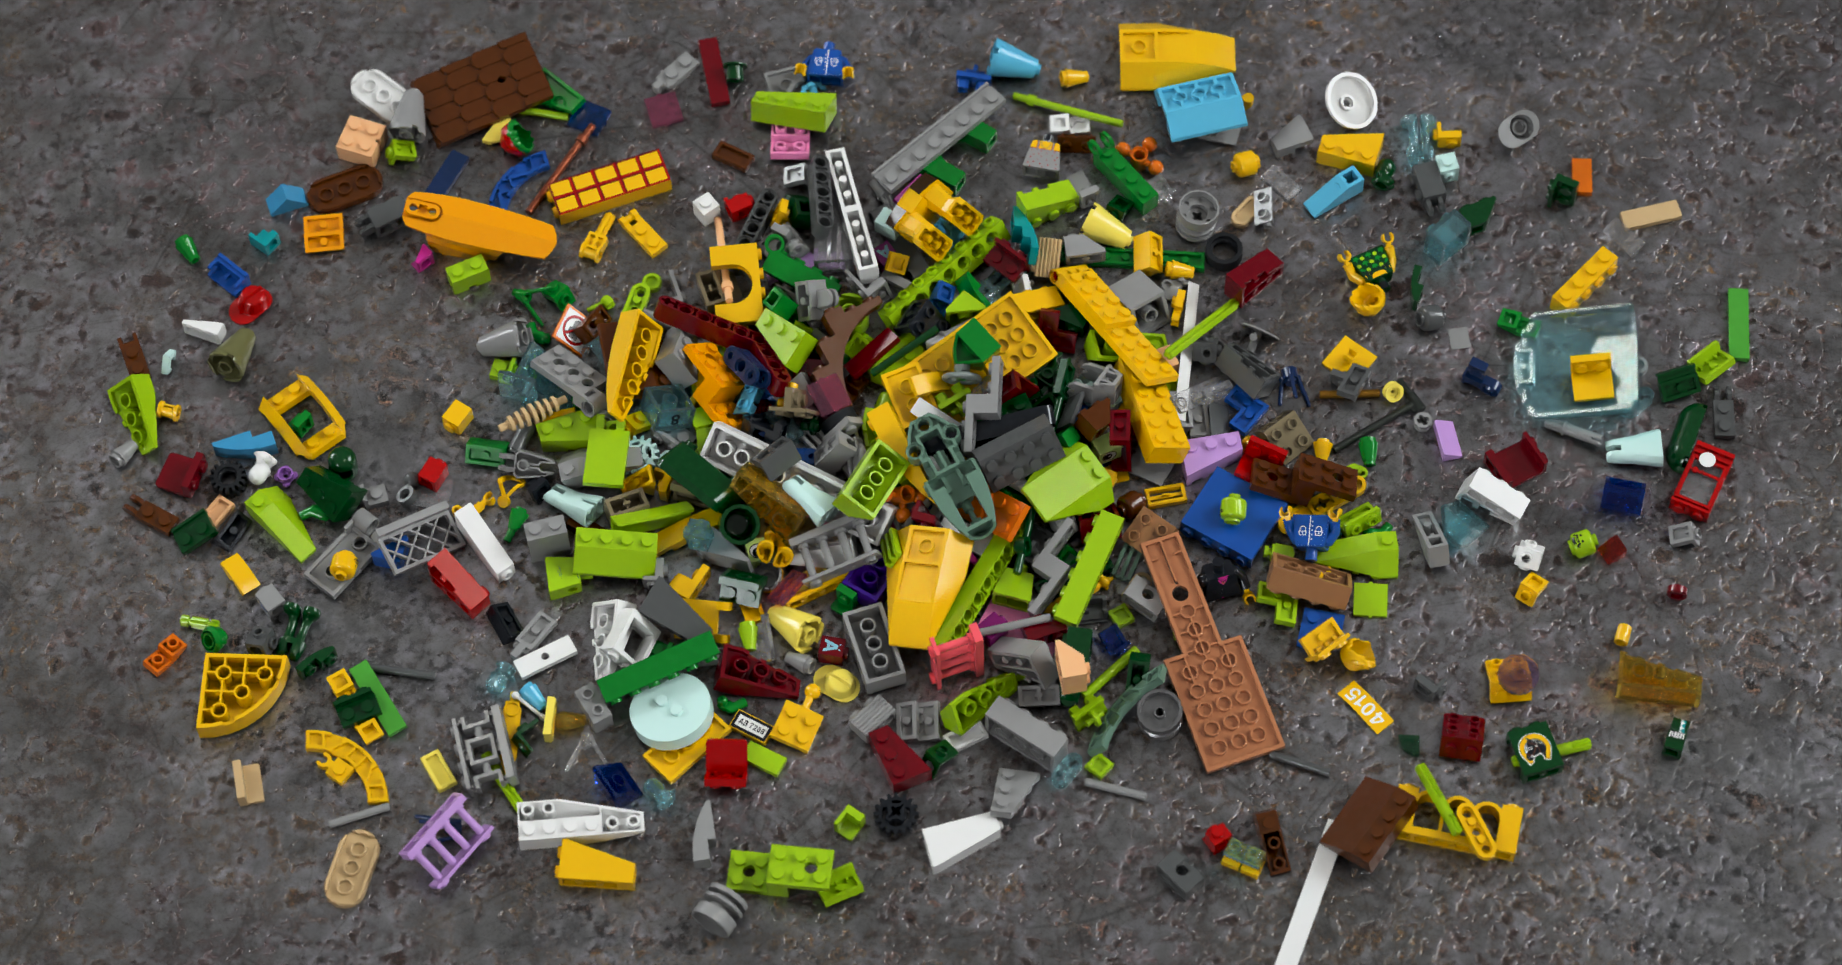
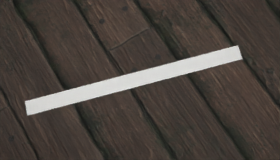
M1188 281L1183 335L1194 328L1196 323L1199 285ZM1193 343L1184 349L1180 356L1175 408L1179 419L1182 421H1186Z

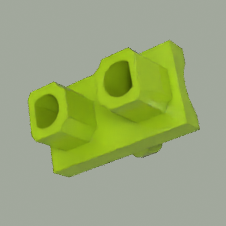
M957 382L951 387V391L954 394L952 397L948 398L944 392L935 396L939 410L945 414L950 412L952 416L959 413L961 417H964L963 401H966V394H971L972 392L969 387L965 388L960 382Z
M1090 694L1084 699V707L1080 709L1078 706H1073L1068 710L1074 727L1078 732L1092 724L1096 727L1102 725L1100 718L1108 710L1104 704L1105 700L1101 695L1095 697Z

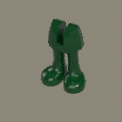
M285 602L283 610L288 615L289 620L284 635L278 639L277 655H288L292 645L290 661L298 662L307 648V645L304 643L307 632L312 623L320 618L321 611L312 606H305L303 610L300 605L294 602ZM301 616H303L299 632L297 636L294 637L297 624Z

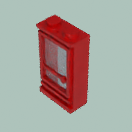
M1697 440L1671 497L1668 508L1676 513L1688 515L1696 521L1707 523L1731 470L1735 454ZM1702 453H1712L1716 458L1715 464L1711 467L1701 465L1699 457Z

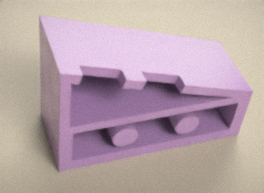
M1239 431L1187 439L1190 450L1181 463L1186 487L1192 485V482L1200 478L1208 477L1209 474L1215 471L1217 466L1224 469L1241 460L1243 447Z

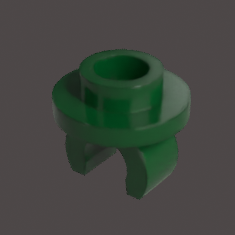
M815 415L813 419L804 418V421L800 423V429L809 431L810 435L814 436L817 432H820L822 422Z

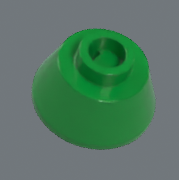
M214 626L204 628L201 634V641L207 651L217 653L227 644L228 635L222 628Z

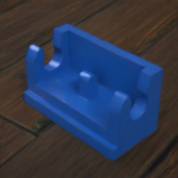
M219 253L207 267L210 270L207 274L208 277L235 298L241 294L245 287L251 285L249 274L222 253Z

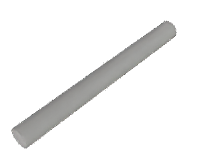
M1048 613L980 628L982 636L1046 623L1052 621L1051 615Z

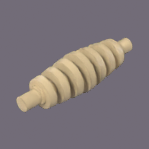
M565 395L559 398L550 396V402L546 398L541 399L542 405L538 400L534 401V406L528 403L526 404L527 410L525 407H521L519 409L520 414L518 411L513 412V418L508 415L506 421L498 425V429L500 432L511 429L513 432L517 430L516 425L519 429L524 428V423L527 427L532 426V421L536 425L540 423L539 417L542 421L546 419L545 412L549 417L553 415L552 409L558 412L560 406L568 402Z

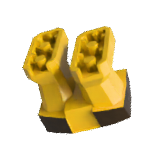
M925 172L907 189L892 210L886 224L939 262L943 260L952 247L953 240L934 226L938 219L941 217L947 220L961 232L970 236L980 226L984 215L961 197H952L953 191L937 178Z

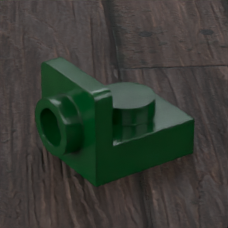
M1117 194L1107 204L1106 210L1122 223L1124 217L1133 209L1134 202Z

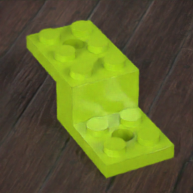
M771 844L770 853L731 850L726 887L736 893L789 898L790 888L830 892L835 852L830 849ZM808 865H814L817 867V870L814 873H808L805 871V868ZM746 869H754L755 874L751 877L745 876L744 871Z

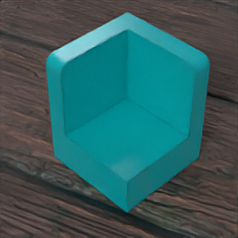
M263 229L257 235H254L252 232L248 234L250 244L266 256H269L281 244L279 234L273 229L269 233Z

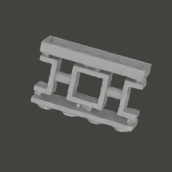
M499 704L490 706L491 711H488V709L484 710L485 720L467 725L464 717H461L458 721L456 718L451 719L452 726L450 727L452 738L456 739V744L453 746L456 756L460 757V762L457 764L460 774L464 775V780H461L464 792H468L471 798L476 797L475 793H483L481 784L499 779L502 787L507 786L506 784L508 783L511 786L520 784L504 714ZM492 719L495 724L497 740L493 732L486 735L483 734V730L493 727ZM461 728L465 735L475 733L476 738L465 741L467 749L464 746ZM491 743L493 755L475 760L473 748ZM500 754L502 755L506 775H504L501 768L491 770L492 765L501 763ZM469 764L473 771L483 768V774L473 776L475 785L472 782Z

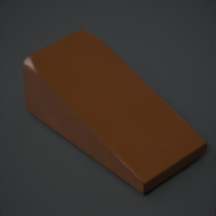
M600 304L576 326L573 332L583 345H587L599 336L597 325L599 323H609L612 321V318Z

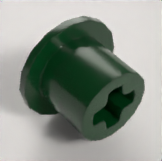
M738 61L724 63L723 68L726 69V81L729 83H742L744 70L748 68V65Z

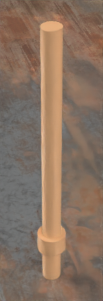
M717 216L714 218L717 245L724 246L722 218ZM722 269V292L725 296V302L731 304L733 302V283L730 281L729 269Z

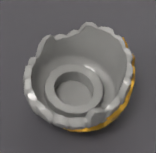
M773 561L767 564L761 562L754 569L753 573L768 576L767 585L763 587L764 593L776 591L783 582V568L774 567Z

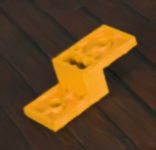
M712 342L686 344L682 350L705 378L692 396L713 422L722 421L741 430L743 415L733 414L736 407L733 400L744 388V382L725 364L724 357Z

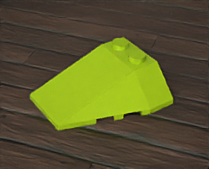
M1077 441L1071 447L1062 446L1066 456L1032 473L1022 487L1021 492L1044 522L1066 519L1074 515L1082 516L1090 512L1097 513L1115 502L1111 476L1086 444Z

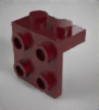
M174 452L170 453L156 480L157 488L192 499L208 467L205 455L196 452L194 458H190Z
M1445 713L1439 756L1480 762L1484 741L1485 719L1478 716Z

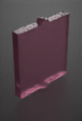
M675 91L662 95L659 93L657 96L644 99L653 129L684 121Z
M837 373L825 378L820 377L818 381L806 386L821 417L837 412L852 404Z

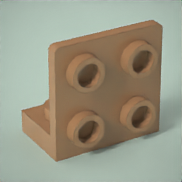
M1143 506L1121 539L1142 554L1140 543L1179 530Z

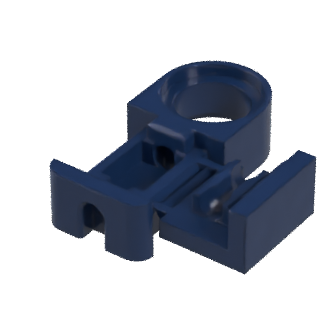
M1473 357L1462 375L1461 382H1467L1479 388L1481 392L1497 397L1502 389V384L1492 377L1483 375L1486 373L1489 364Z

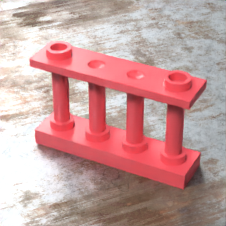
M977 622L969 624V633H966L964 637L940 645L936 644L934 637L929 638L930 646L927 649L930 656L931 672L928 675L931 684H936L938 690L942 689L941 679L968 670L974 671L976 677L984 675V639Z

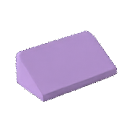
M1434 420L1433 428L1442 460L1462 458L1453 421Z

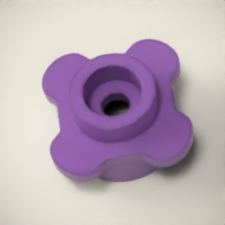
M287 465L279 468L274 475V480L282 483V486L285 488L289 487L290 483L298 478V473L293 472Z

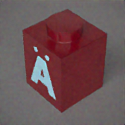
M822 635L818 650V661L843 666L844 659H848L850 647H847L846 639Z

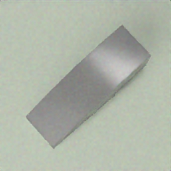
M706 800L695 826L693 836V861L695 869L711 867L709 847L717 846L710 800Z

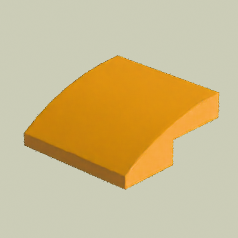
M342 213L303 217L306 254L345 250Z

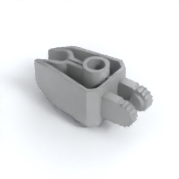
M520 449L515 454H499V457L502 459H514V466L502 464L498 465V470L513 472L516 478L545 477L555 473V471L541 468V463H556L554 459L546 455Z

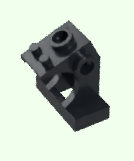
M765 412L753 413L743 417L740 431L769 445L781 436L787 438L790 418L783 416L775 422V425L764 422ZM764 431L765 435L762 437L758 433Z

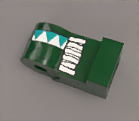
M1677 717L1673 718L1662 750L1663 755L1680 760L1690 724L1689 721Z

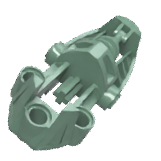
M931 413L918 417L910 422L908 428L906 455L911 465L919 466L922 464L930 480L924 482L923 486L926 494L933 499L947 520L968 539L982 540L988 537L997 526L993 499L977 459L971 457L965 460L958 445L962 439L959 427ZM922 425L929 426L925 431L919 430ZM950 432L957 433L954 438L947 437ZM937 435L940 440L942 439L954 461L951 464L944 450L937 451L933 457L941 469L940 471H937L922 444ZM913 452H921L918 457L911 456ZM973 496L977 498L987 515L986 518H977L973 512L974 507L971 504L974 500ZM957 508H962L966 514H969L972 520L970 522L971 526H966Z

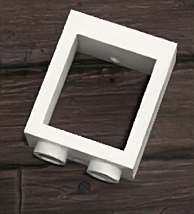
M635 608L621 609L601 650L607 654L610 660L615 661L623 669L648 658L661 631ZM629 627L643 638L633 658L619 647Z

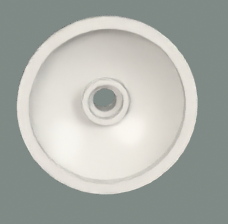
M1353 72L1338 74L1332 78L1326 88L1325 102L1332 118L1341 126L1348 129H1360L1367 126L1374 119L1378 105L1376 93L1372 85L1361 75Z

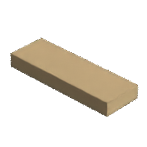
M1677 200L1623 211L1620 212L1619 217L1625 232L1681 220L1682 213Z

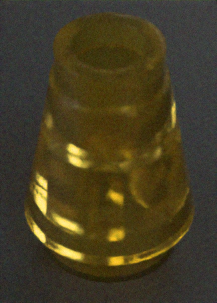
M566 711L556 713V730L566 731L586 726L585 714Z

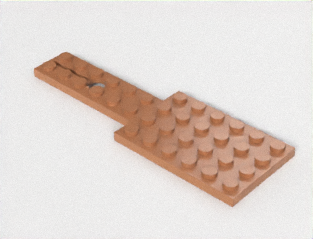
M1179 531L1140 543L1143 557L1182 653L1165 659L1163 663L1167 667V673L1175 694L1181 701L1184 717L1206 773L1210 774L1270 754L1272 751L1285 749L1284 741L1242 635L1221 640ZM1177 587L1187 590L1188 598L1184 601H1177L1172 595L1173 590Z

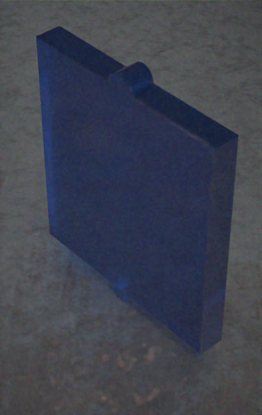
M586 101L571 116L567 125L584 131L589 123H592L596 128L591 135L598 137L603 127L607 126L606 122L612 110Z

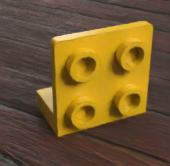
M1610 352L1570 356L1574 402L1614 399Z

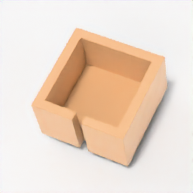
M350 115L336 144L338 158L359 165L365 164L369 165V167H376L381 156L380 151L383 152L389 139L386 125Z

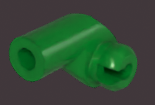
M535 322L526 324V327H530L532 330L534 343H550L551 335L549 333L538 331Z
M723 695L717 698V707L731 714L739 709L748 707L744 697L735 702L728 700Z

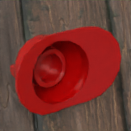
M250 285L245 287L241 291L240 296L230 305L229 317L236 324L244 325L251 323L271 307L272 295L262 286Z

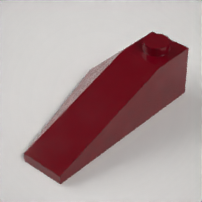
M724 643L715 671L713 690L732 695L798 699L801 680L780 668L775 669L762 658L760 660L755 658L745 648Z

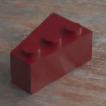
M1268 248L1257 253L1251 259L1226 273L1224 294L1230 299L1235 298L1239 302L1238 306L1242 308L1283 273L1284 262Z
M888 725L868 733L869 744L894 795L895 792L900 793L932 780V769Z

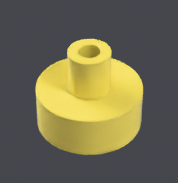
M1390 381L1383 387L1382 394L1389 402L1394 403L1403 397L1404 389L1398 382Z

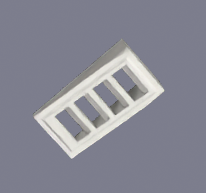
M196 320L182 321L186 334L221 345L227 332L224 323Z

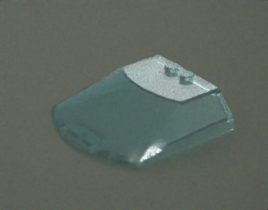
M1632 302L1533 312L1527 326L1521 331L1519 344L1516 345L1514 378L1521 401L1534 419L1596 417L1633 414L1637 412L1639 407V351L1636 315ZM1610 352L1614 399L1574 402L1570 356Z

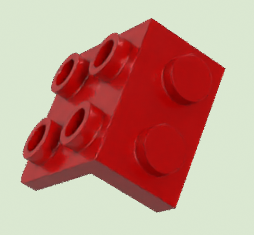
M707 739L704 786H709L712 789H719L721 787L741 789L746 787L748 780L747 740Z

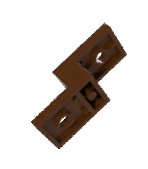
M1302 452L1293 469L1254 458L1251 464L1249 490L1304 507L1308 506L1315 491L1354 502L1357 493L1358 470Z

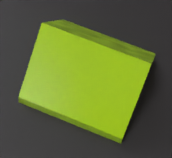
M963 290L946 308V321H948L952 328L976 316L986 309V306Z

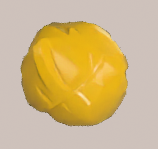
M1371 283L1358 285V288L1351 292L1352 295L1349 297L1351 305L1362 316H1375L1385 305V292L1379 285Z

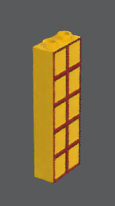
M658 148L548 183L549 191L546 192L549 203L553 202L552 212L554 218H559L561 225L670 191L672 190V184Z

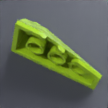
M1011 672L959 695L940 711L944 727L962 736L985 717V713L999 695L1004 699L1009 698L1018 690L1015 673Z

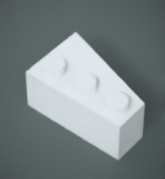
M1480 467L1464 480L1455 496V499L1459 501L1463 498L1472 502V507L1476 509L1481 506L1489 510V515L1511 525L1521 519L1530 502V499L1524 493L1516 491L1507 482L1497 479L1490 471Z

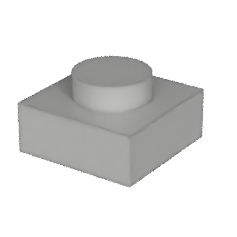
M776 222L773 223L770 228L773 234L780 235L786 243L788 241L791 242L790 240L793 241L794 236L789 226L785 224L780 225Z

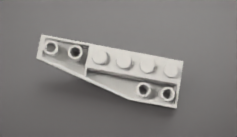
M562 799L517 802L520 851L562 846L563 839L585 845L645 833L643 811Z

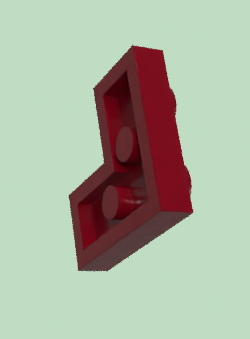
M1041 308L1038 328L1056 351L1075 354L1078 332L1058 330L1060 311Z

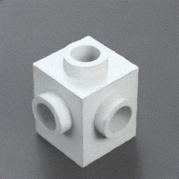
M1522 540L1519 546L1515 545L1512 557H1515L1514 565H1518V568L1529 571L1531 569L1538 571L1545 547L1538 545L1533 540Z

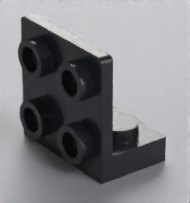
M927 298L912 301L893 330L898 335L911 333L916 339L934 325H936L939 331H946L951 328V325ZM924 342L923 344H921V346L925 350H927L926 344Z

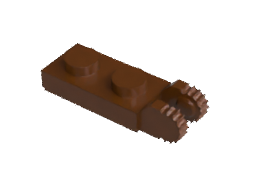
M132 494L129 499L140 506V509L137 511L128 504H124L122 507L126 513L135 517L136 520L168 537L171 534L170 530L180 522L177 516L147 500L144 501L135 494Z

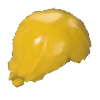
M1350 638L1347 640L1348 643L1340 648L1341 661L1348 670H1369L1376 667V660L1370 641Z

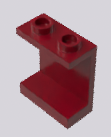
M1131 409L1110 410V446L1123 445L1121 457L1111 461V470L1115 472H1132Z
M1525 431L1522 434L1521 441L1495 454L1490 449L1485 452L1483 462L1494 477L1504 480L1511 488H1515L1546 472L1548 458L1544 452H1540L1536 440Z

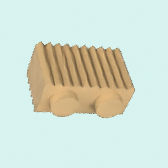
M1038 237L1039 251L1036 265H1031V272H1034V276L1049 278L1051 269L1060 268L1062 239Z

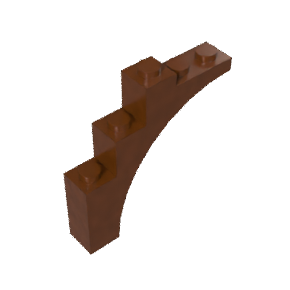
M870 296L864 299L862 304L858 306H849L845 309V312L841 306L837 308L832 306L824 311L821 322L829 336L827 335L819 339L815 350L824 366L819 365L815 367L809 379L830 416L843 408L853 406L843 377L845 347L856 326L881 307L883 301L880 296L875 298Z

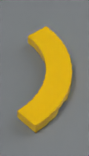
M306 730V752H327L332 756L339 757L354 767L366 789L368 805L389 803L387 785L378 764L364 748L346 737L332 734V732Z

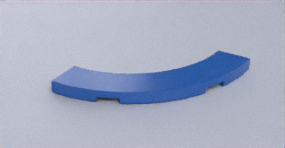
M543 150L522 159V162L511 167L494 187L489 198V205L508 210L514 194L527 180L543 171L550 170L546 151Z

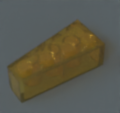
M749 461L738 470L730 483L732 489L747 504H751L754 507L757 515L760 518L763 517L769 523L770 529L784 539L782 542L786 546L789 545V539L799 534L809 517L801 505L783 490L779 482L776 480L769 481L765 473Z
M1620 650L1617 664L1615 698L1699 707L1703 677L1677 668L1675 670L1665 667V664H1654L1645 661V658L1640 656L1635 658L1627 655V652Z

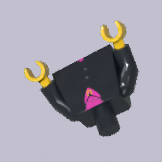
M1215 557L1212 563L1202 566L1201 574L1198 575L1197 579L1206 602L1241 594V590L1244 591L1243 600L1247 605V598L1249 596H1252L1256 602L1255 594L1249 589L1251 586L1245 571L1237 565H1232L1229 559L1224 560L1222 557Z

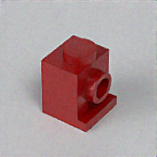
M747 192L737 194L731 199L723 198L724 208L732 223L748 217L755 204L752 195L748 196Z
M1222 822L1219 825L1215 824L1209 827L1202 840L1213 855H1216L1226 849L1229 843L1232 842V834Z

